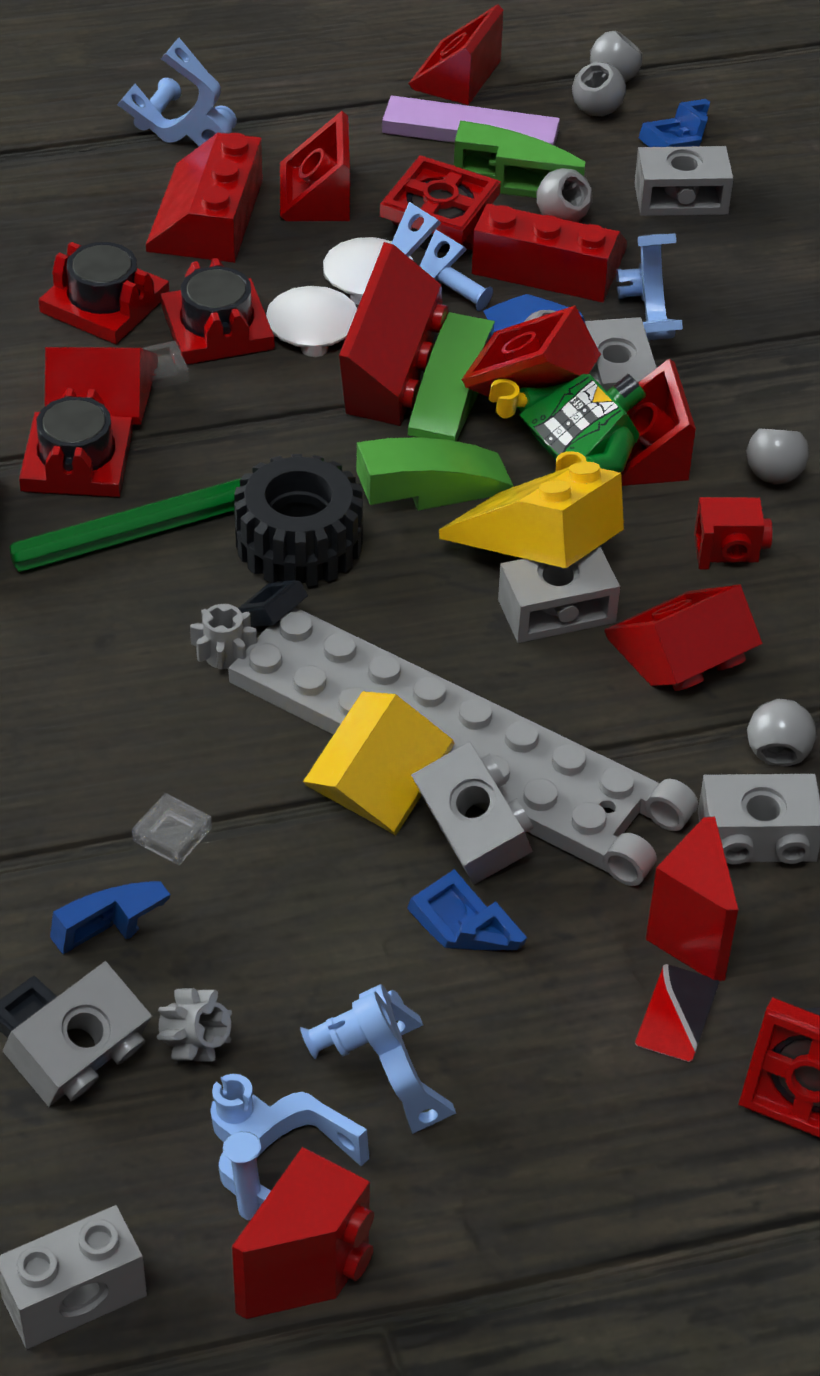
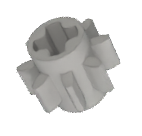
M217 604L207 610H201L202 624L195 623L190 625L191 645L196 646L197 660L199 662L206 660L208 664L218 669H228L237 658L245 659L246 649L250 645L257 644V629L251 627L250 613H242L237 607L230 604Z
M176 989L174 992L176 1002L166 1007H159L158 1009L161 1015L157 1039L163 1040L167 1045L174 1047L171 1058L173 1060L214 1061V1048L231 1041L229 1035L232 1011L227 1010L222 1004L216 1002L218 998L217 990Z

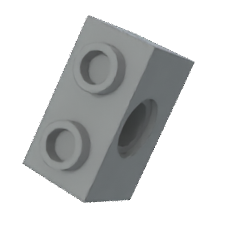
M726 146L638 147L634 185L640 216L728 214L733 174Z
M641 317L585 321V325L601 353L590 371V375L606 391L627 374H630L638 383L656 369Z
M600 546L568 568H561L527 559L500 564L498 601L517 643L616 623L620 585Z
M471 741L411 774L421 796L473 885L533 852L525 834L533 829L530 819L517 798L509 803L506 802L499 790V787L506 784V780L491 754L480 758ZM477 803L489 804L488 810L483 815L476 818L465 817L466 811L472 805Z
M815 774L703 775L698 806L699 822L703 817L715 816L727 863L784 862L794 864L799 862H817L820 849V797Z
M104 961L12 1030L3 1048V1053L48 1107L63 1095H66L70 1101H73L99 1079L98 1074L95 1072L111 1058L119 1065L141 1048L145 1043L141 1034L152 1015L110 965ZM82 1029L92 1036L95 1046L83 1048L75 1045L69 1039L67 1031Z
M117 1205L0 1255L1 1297L26 1350L147 1296L143 1256Z

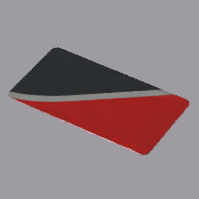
M669 964L663 965L635 1044L639 1047L687 1062L692 1061L719 986V980H713L708 976Z

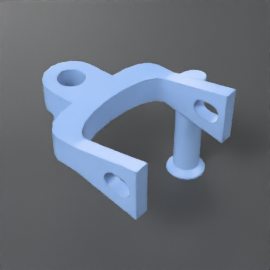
M180 38L172 44L161 60L198 87L199 95L194 107L177 119L169 120L161 115L167 105L172 100H177L181 95L180 85L168 77L162 78L159 81L158 90L150 100L135 83L117 104L135 118L134 125L138 129H151L159 138L167 143L176 142L188 135L200 146L218 132L232 133V128L237 124L236 115L230 108L226 106L213 107L221 94V86Z
M409 202L391 244H394L409 257L435 230L420 267L436 281L438 280L476 304L477 311L483 310L492 298L493 287L484 288L451 267L467 249L436 230L441 224L438 219ZM423 217L424 222L421 228L415 232L411 231L413 222L417 218ZM449 244L450 249L443 258H438L437 253L441 246Z
M676 233L639 236L638 247L640 246L641 249L639 268L616 270V282L630 281L629 285L617 286L618 298L624 299L626 297L641 296L642 301H644L646 322H643L648 340L674 338L675 330L683 329L682 320L667 319L662 276L661 244L676 243Z
M379 984L359 994V999L352 1002L353 1009L337 1017H331L326 1022L312 1029L300 1027L304 1042L315 1060L319 1051L335 1044L339 1053L345 1056L350 1051L369 1043L379 1055L394 1092L402 1101L412 1134L456 1114L453 1103L422 1083L416 1073L402 1035L423 1026V1023L417 1013L404 1005L396 991L391 990L387 992L384 986Z
M229 1074L221 1077L223 1090L222 1085L218 1082L213 1085L212 1094L214 1101L210 1109L214 1133L224 1142L223 1153L220 1156L218 1165L220 1179L223 1186L236 1195L239 1214L246 1220L252 1219L271 1192V1190L260 1184L257 1157L274 1141L297 1127L304 1125L316 1126L360 1166L369 1160L367 1129L322 1104L309 1093H292L281 1098L273 1105L268 1106L253 1094L251 1082L240 1074Z

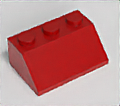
M218 132L176 163L146 242V252L209 260L218 258L220 261L235 263L263 181L262 138L245 136L241 133L228 134Z
M487 203L474 229L472 274L604 303L616 270L626 251L627 240L620 231L602 228L599 225L582 224L559 219L552 215H540L516 210L505 205L497 206Z
M384 242L340 351L339 360L346 414L401 426L407 408H414L420 388V381L418 379L421 371L426 369L434 347L433 339L435 334L440 332L449 309L447 305H442L441 284L391 243Z

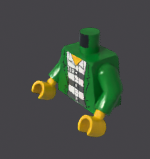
M582 374L574 380L547 387H522L520 389L512 380L498 379L491 384L489 400L493 403L497 402L496 412L502 418L512 417L516 412V408H519L522 412L520 414L521 418L535 439L555 459V472L568 468L578 462H594L599 464L601 469L622 473L634 444L638 441L640 435L627 412L646 397L644 390L630 374L625 375L607 391L590 374Z

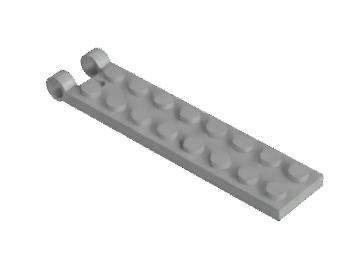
M296 607L277 623L269 625L259 635L257 644L250 645L246 649L245 659L237 658L228 668L230 683L333 735L362 691L398 695L454 740L455 745L450 752L471 741L480 758L491 754L506 780V784L499 787V790L507 803L516 798L518 799L533 825V829L527 831L528 833L608 872L614 879L625 885H639L657 861L655 850L645 839L633 833H624L636 816L641 813L666 830L678 831L684 827L698 808L696 795L684 783L675 779H665L658 783ZM487 803L474 804L485 811L489 808ZM603 808H611L614 812L606 813Z

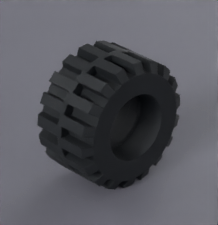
M291 454L289 458L277 456L270 458V463L268 464L260 462L252 467V473H245L240 479V487H236L234 494L236 547L238 548V556L241 561L248 562V569L255 575L263 573L264 580L275 583L277 580H300L301 583H306V586L318 585V580L324 579L329 582L338 578V571L347 572L353 566V560L359 558L361 544H363V492L361 485L356 484V477L350 471H342L341 464L335 461L325 462L324 457L313 455L311 458L302 457V454Z

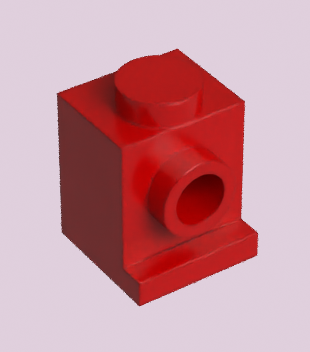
M699 497L694 531L698 568L709 569L710 562H759L760 550L771 548L773 534L771 519L763 518L760 498Z

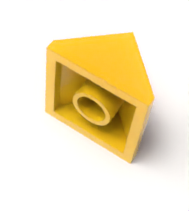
M362 691L303 782L307 787L397 835L421 797L411 774L448 754L455 745V742L398 695Z

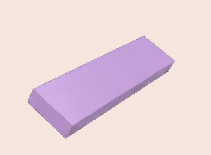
M390 96L382 120V133L455 143L461 120L516 131L555 146L560 118Z

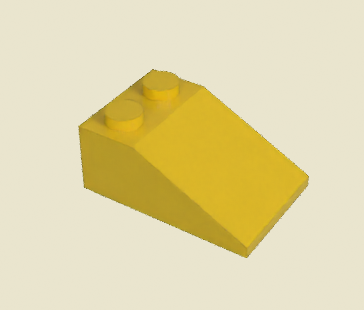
M594 462L572 464L568 468L495 494L440 528L439 539L561 568H568L624 530L621 472L601 469L600 465Z

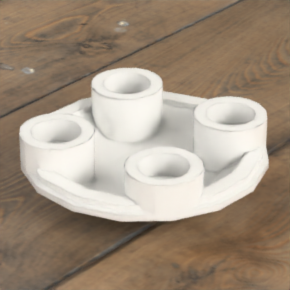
M365 237L339 243L329 250L323 261V275L325 279L336 288L350 294V299L359 305L383 243H392V241L376 237Z
M304 286L292 288L278 295L268 305L266 317L275 337L289 344L301 347L302 353L309 357H319L328 352L329 346L346 339L357 308L355 303L342 292L328 287Z

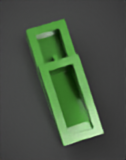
M460 120L455 138L454 166L501 181L500 194L537 198L536 191L542 180L549 172L556 169H573L583 176L585 175V161L543 140L500 127Z
M448 313L426 366L408 425L407 435L457 441L479 395L478 392L466 388L461 379L493 335L495 321Z
M422 437L386 438L357 442L356 472L370 505L412 497L419 511L492 497L501 491L513 487L499 454L476 445L446 439Z

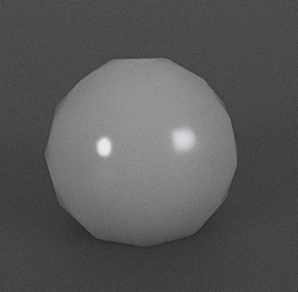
M619 31L605 32L596 39L590 50V64L593 62L611 64L622 74L625 83L635 77L642 66L643 53Z
M593 62L583 67L575 75L572 85L574 102L581 111L589 116L604 117L613 113L623 103L626 93V84L622 74L611 64L603 62Z
M561 168L549 172L536 191L537 205L541 214L552 215L563 220L581 221L593 203L592 189L587 178L573 169Z
M759 428L752 435L746 449L748 465L753 473L763 482L773 485L786 484L797 478L805 469L810 456L807 440L798 431Z
M775 699L762 704L754 711L747 727L749 746L754 754L768 765L786 767L802 762L810 754L817 738L815 722L810 713L797 702L787 699Z

